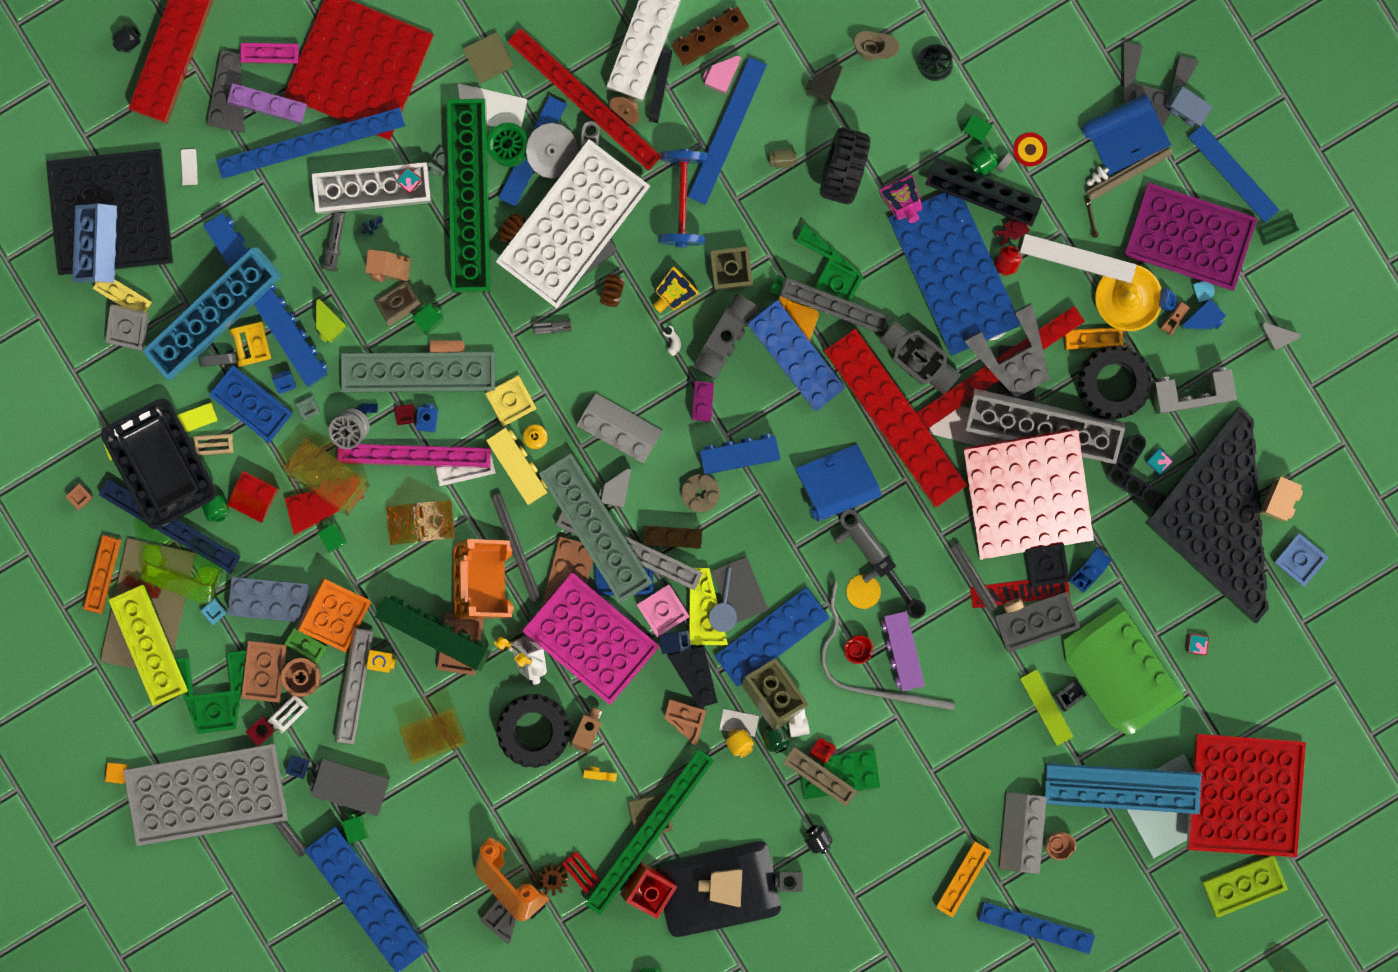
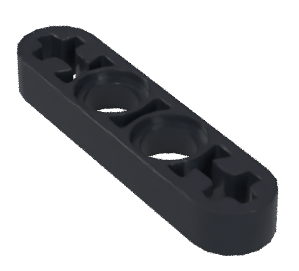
M663 49L649 116V122L658 124L672 50Z

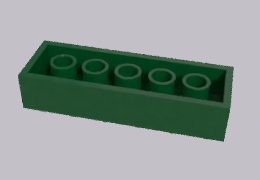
M396 596L384 597L374 616L375 618L476 671L482 670L492 651L488 649V644L480 640H471L472 636L463 631L455 632L454 626L446 622L438 623L437 617L429 613L421 614V609L410 604L404 605V600Z

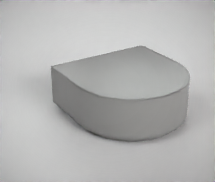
M1008 153L996 169L1000 173L1003 172L1014 159L1013 156Z

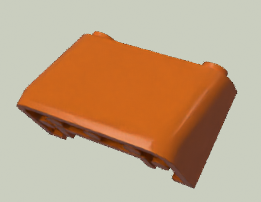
M466 539L454 545L453 594L454 615L456 619L512 617L513 604L509 599H505L504 562L512 555L510 541Z
M490 837L480 848L475 865V873L516 920L526 921L550 899L543 891L538 892L530 884H524L517 890L499 870L506 864L503 860V854L507 849L499 841Z

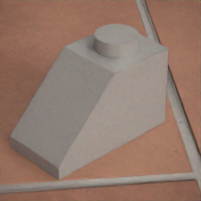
M626 469L604 485V488L600 487L599 498L602 499L603 504L624 508L631 469Z

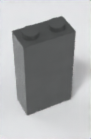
M323 758L322 762L318 761L315 770L318 775L316 780H312L309 790L312 791L311 796L375 816L379 815L390 778Z

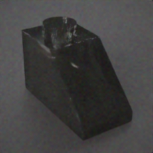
M839 65L815 75L813 81L809 79L805 88L808 91L807 96L829 104L843 66Z

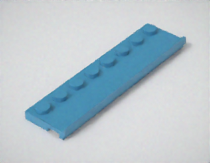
M1047 763L1046 804L1200 814L1202 773Z

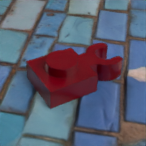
M1012 219L1004 224L1005 231H997L994 236H1004V241L999 243L1001 246L1006 244L1009 237L1015 241L1030 232V229L1026 224Z

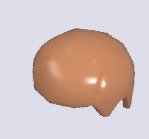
M1064 831L1054 832L1045 843L1046 852L1055 860L1069 859L1070 855L1076 851V841L1070 834Z

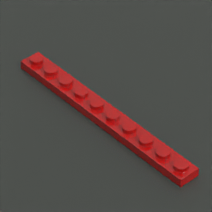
M520 28L510 38L508 44L598 124L601 129L647 171H650L660 160V155L525 31Z
M1075 306L1038 330L1043 350L1085 322ZM1026 338L996 359L997 363L1030 346L1028 339ZM985 366L919 411L917 416L928 430L972 399L974 389L985 391L998 382L999 379Z

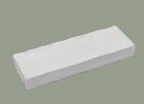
M492 455L490 468L435 467L439 486L496 474Z

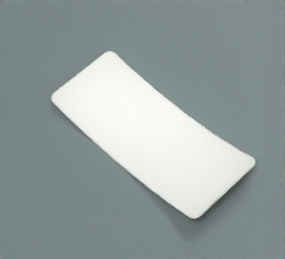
M196 149L181 150L182 185H197Z

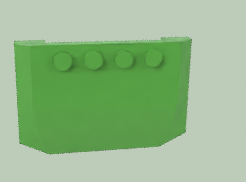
M1120 603L1115 604L1063 640L1065 660L1108 724L1128 736L1184 698Z

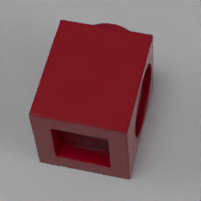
M262 716L245 732L257 746H260L277 731L273 727L274 725L268 722L270 717ZM261 724L265 725L268 729L265 735H261L258 732V727Z

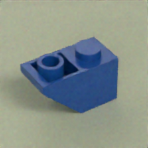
M1096 548L1071 577L1070 582L1084 593L1105 571L1112 559L1099 548Z

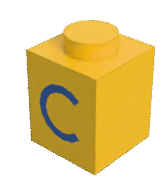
M369 650L366 669L390 673L391 669H395L396 658H393L394 653Z

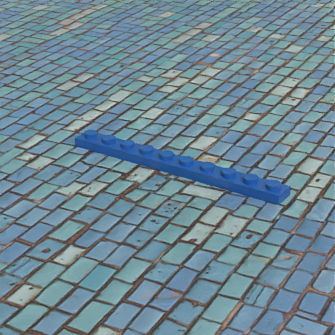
M396 108L219 159L217 164L221 177L224 179L402 128L406 125L401 108Z

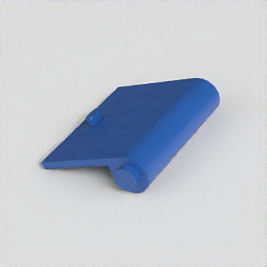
M1147 93L1085 122L1084 128H1082L1086 139L1090 138L1093 141L1105 168L1109 169L1108 175L1171 146Z
M858 444L795 468L812 502L811 509H809L810 516L818 522L881 497L880 487Z

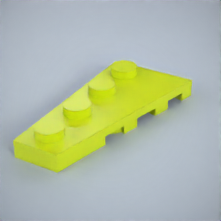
M694 568L703 574L695 591L690 589V644L728 645L725 632L715 630L709 622V613L718 604L710 569Z

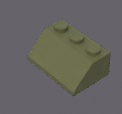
M776 658L745 676L741 684L773 731L791 721L809 705Z

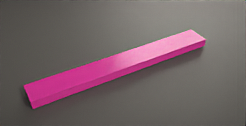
M358 444L352 449L338 447L337 463L490 468L491 448Z

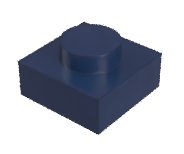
M291 755L285 773L304 779L310 760Z

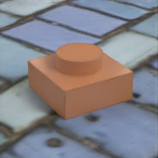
M78 484L65 496L78 511L93 499L92 495L81 484Z

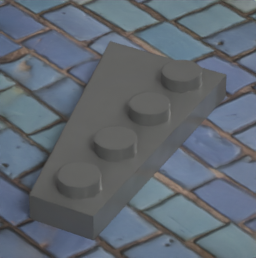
M221 50L207 126L245 133L244 109L227 104L232 83L242 86L241 55Z

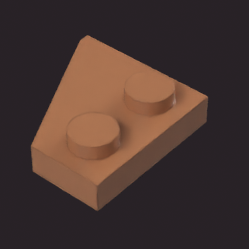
M670 699L664 718L670 724H673L681 734L685 735L693 745H697L707 709Z

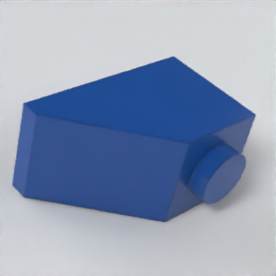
M1209 299L1180 327L1191 330H1211L1213 328L1217 330L1225 322L1223 318L1226 315Z

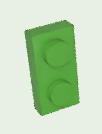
M295 627L285 642V645L317 664L328 648L311 636L296 630Z

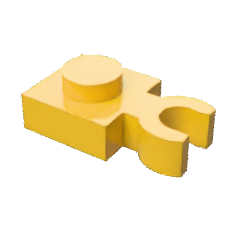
M589 766L588 770L584 769L583 778L615 782L617 773L600 771L599 767Z

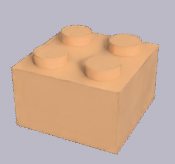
M1275 477L1260 513L1281 522L1291 519L1295 512L1293 506L1296 501L1300 500L1303 493L1301 490L1302 485L1283 477Z

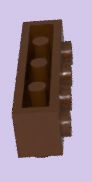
M738 7L726 9L721 17L717 18L715 16L709 19L704 27L700 28L698 26L692 29L689 36L685 38L680 36L673 41L672 49L683 68L749 29V24Z

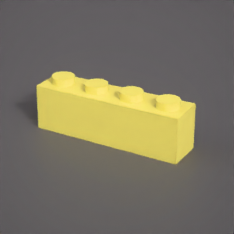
M505 428L486 441L526 503L530 505L548 493L546 491L547 486L542 478L539 480L535 474L538 470L533 462L528 463L525 457L528 454L524 448L517 446L515 442L517 437L513 431H508Z

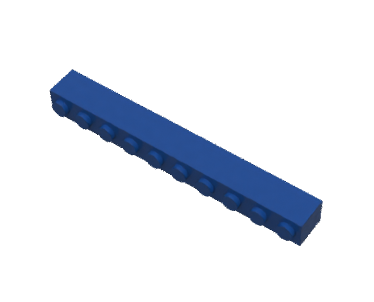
M222 213L203 225V227L231 268L251 248L246 249L243 244L245 242L244 237L240 232L236 233L233 229L235 225L229 215L226 217ZM274 285L254 305L306 386L311 387L328 376L326 372L328 367L323 360L319 361L316 357V354H318L313 344L309 345L305 340L308 336L302 328L298 329L295 324L297 319L292 312H287L285 309L287 304L282 296L277 297L274 292L276 290Z

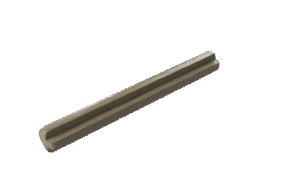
M1167 147L1097 184L1087 190L1090 200H1094L1172 155L1171 148Z

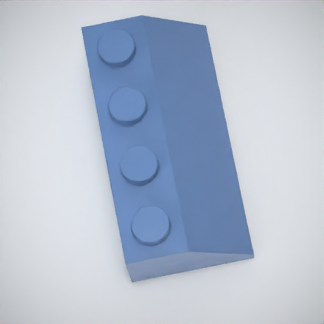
M105 204L75 205L72 282L114 283L117 206Z

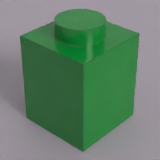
M973 114L971 118L966 117L961 127L964 128L963 134L982 144L992 125Z
M328 522L320 527L321 531L318 532V535L329 553L347 544L336 523L331 525Z
M357 813L345 816L346 820L342 821L348 844L369 837L362 815L357 816Z

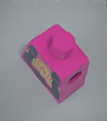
M913 175L879 190L882 201L897 220L907 218L909 223H914L919 219L917 212L922 210V205Z

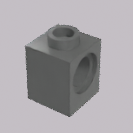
M779 871V875H775V887H779V892H803V872ZM785 877H793L795 880L794 884L786 886L783 883Z

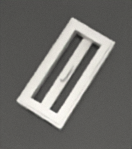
M292 696L268 722L272 723L273 727L278 728L279 732L283 734L308 709V706L299 697ZM295 700L297 703L277 721L276 718ZM301 706L302 709L285 726H282L281 724Z

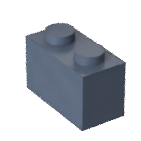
M1175 86L1164 104L1169 109L1168 112L1175 117H1182L1184 119L1183 122L1190 127L1202 126L1213 107L1183 86Z

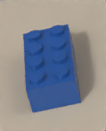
M771 434L762 435L760 440L753 441L752 437L741 439L739 444H734L733 441L725 442L719 448H715V445L704 446L703 451H700L704 475L780 460L777 439L772 437Z

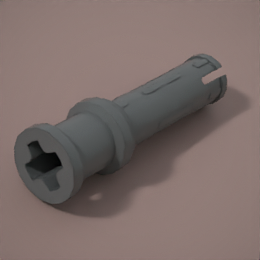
M334 212L328 248L324 249L325 258L321 269L338 271V256H341L339 246L346 214Z

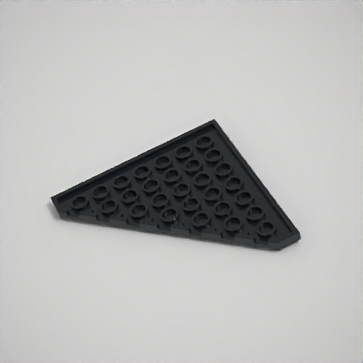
M1237 407L1145 521V524L1253 623H1258L1269 609V605L1266 599L1267 580L1266 574H1264L1265 554L1261 536L1263 535L1259 511L1261 504L1257 485L1259 478L1258 466H1256L1255 454L1257 453L1256 440L1253 435L1254 419L1241 407Z

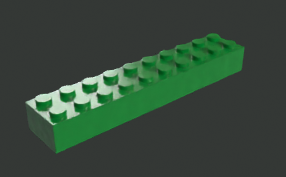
M449 99L447 100L451 291L452 293L491 292L486 100Z

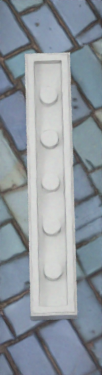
M1025 234L1020 251L1022 254L1130 284L1132 283L1137 266L1133 263Z

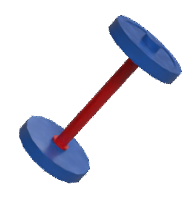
M690 149L663 151L660 154V161L680 164L678 233L659 234L658 243L675 245L676 248L705 245V236L685 233L688 164L707 163L708 154L690 151Z

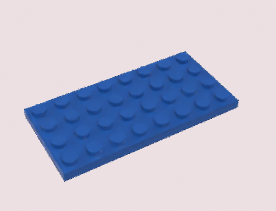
M944 192L921 203L922 210L917 212L919 219L914 223H909L907 218L897 220L894 215L888 217L951 357L970 349L963 340L978 331H981L985 340L988 341L1021 326L1014 314L1015 309L965 200Z

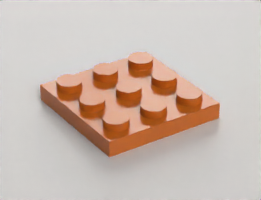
M321 578L296 630L346 653L352 640L353 629L359 627L372 601L325 578Z

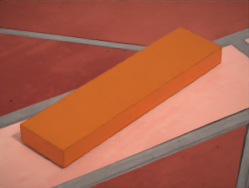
M102 535L83 607L84 610L103 614L121 539Z

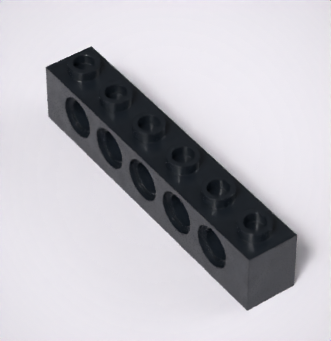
M936 157L925 183L929 187L1031 227L1043 200Z

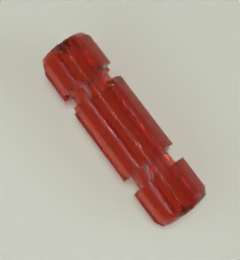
M130 575L126 577L124 585L129 588L144 585L147 594H150V597L155 599L159 598L162 591L161 588L156 586L153 588L151 584L139 579L135 580V577Z

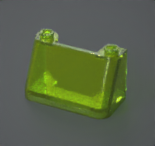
M146 543L141 564V578L144 582L202 604H207L214 599L224 570L216 567H202L197 572L196 577L193 578L164 567L167 559L162 556L161 547Z

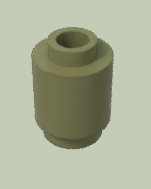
M792 148L775 149L774 152H769L770 166L776 169L794 167V163H797L796 151L793 152Z

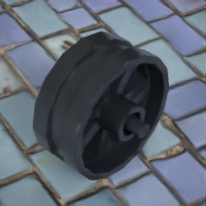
M932 44L921 50L918 56L921 75L931 81H940L948 77L953 70L950 50L940 44ZM942 54L947 56V58L940 59ZM947 62H949V64H948L947 67H945L944 65H942V63H947ZM921 63H926L929 65L923 68Z

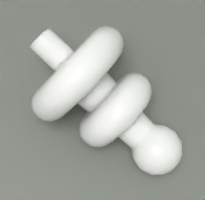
M1098 166L1096 168L1098 173H1092L1093 178L1087 180V185L1092 186L1095 181L1100 183L1101 177L1107 180L1108 175L1106 172L1109 169L1105 168L1103 170Z

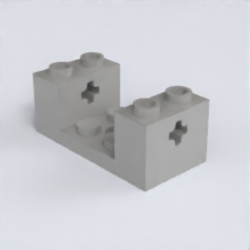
M1226 367L1213 369L1212 373L1207 375L1210 393L1198 395L1197 399H1192V396L1178 399L1175 379L1169 380V377L1155 379V383L1152 384V394L1156 415L1237 400L1232 369L1226 370Z

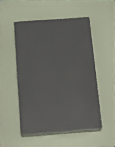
M747 557L712 571L723 598L727 569L731 567L727 604L731 605L736 611V623L769 610Z

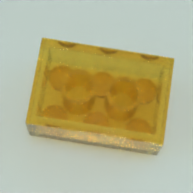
M455 707L399 728L412 764L468 744Z

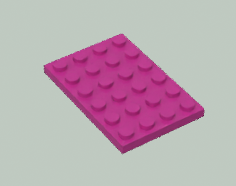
M573 572L570 573L522 630L609 705L612 704L660 647Z

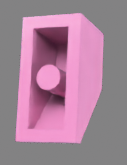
M735 56L712 65L710 70L707 69L703 76L705 86L726 95L741 57Z

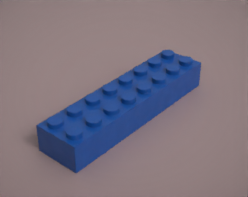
M338 826L304 850L395 972H400L429 950L427 944L352 844H348L346 836Z

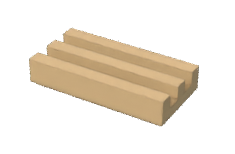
M233 434L194 436V448L198 455L234 453ZM228 438V442L198 444V440ZM229 446V449L199 451V448Z

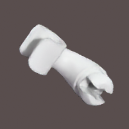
M668 325L672 329V333L667 335L663 331L665 337L672 339L671 346L667 351L672 356H675L681 349V341L674 332V328Z

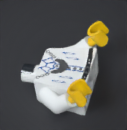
M528 636L514 642H509L499 637L494 642V645L499 649L503 650L507 646V650L513 652L519 672L529 679L530 685H537L541 682L540 676L547 673L542 647Z

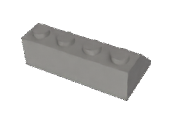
M597 393L577 424V427L642 464L647 460L662 433V430Z
M1006 792L999 869L1040 874L1046 796Z

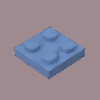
M1298 533L1274 563L1301 586L1305 587L1329 557Z

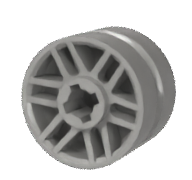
M349 408L343 410L330 423L329 436L332 442L342 449L355 448L369 433L370 424L368 418L357 409Z

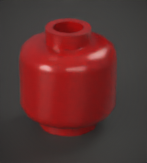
M1013 246L1001 248L994 262L997 271L1005 276L1015 274L1022 262V255Z

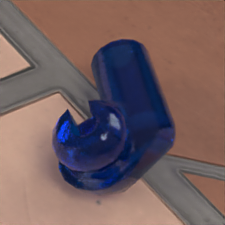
M361 403L355 409L360 410L364 414L378 413V404Z

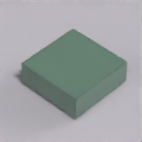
M313 396L295 404L303 421L321 413Z

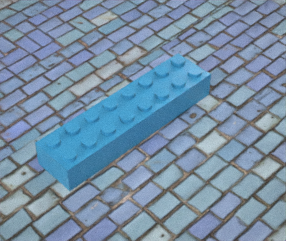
M251 248L142 352L167 380L175 379L274 286L283 275L259 248Z

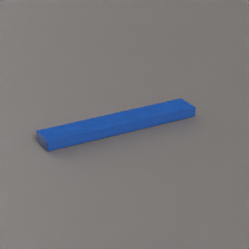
M549 96L532 132L544 124H558L567 104ZM527 159L513 168L499 196L500 200L514 207L517 206L534 172Z
M1204 125L1200 126L1188 137L1264 223L1279 211L1276 205Z

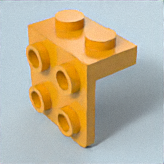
M780 296L778 299L779 303L810 341L819 312Z

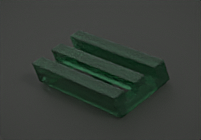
M1290 213L1256 228L1263 246L1299 231V228L1296 225L1293 214ZM1286 219L1290 220L1289 223L1268 232L1262 233L1261 231ZM1289 226L1293 227L1292 230L1265 240V237Z

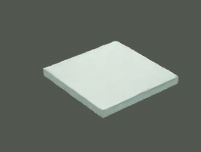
M1184 754L1154 769L1192 772V768ZM1126 809L1153 858L1187 841L1189 813Z

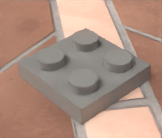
M112 304L109 310L105 342L142 351L145 346L149 313Z

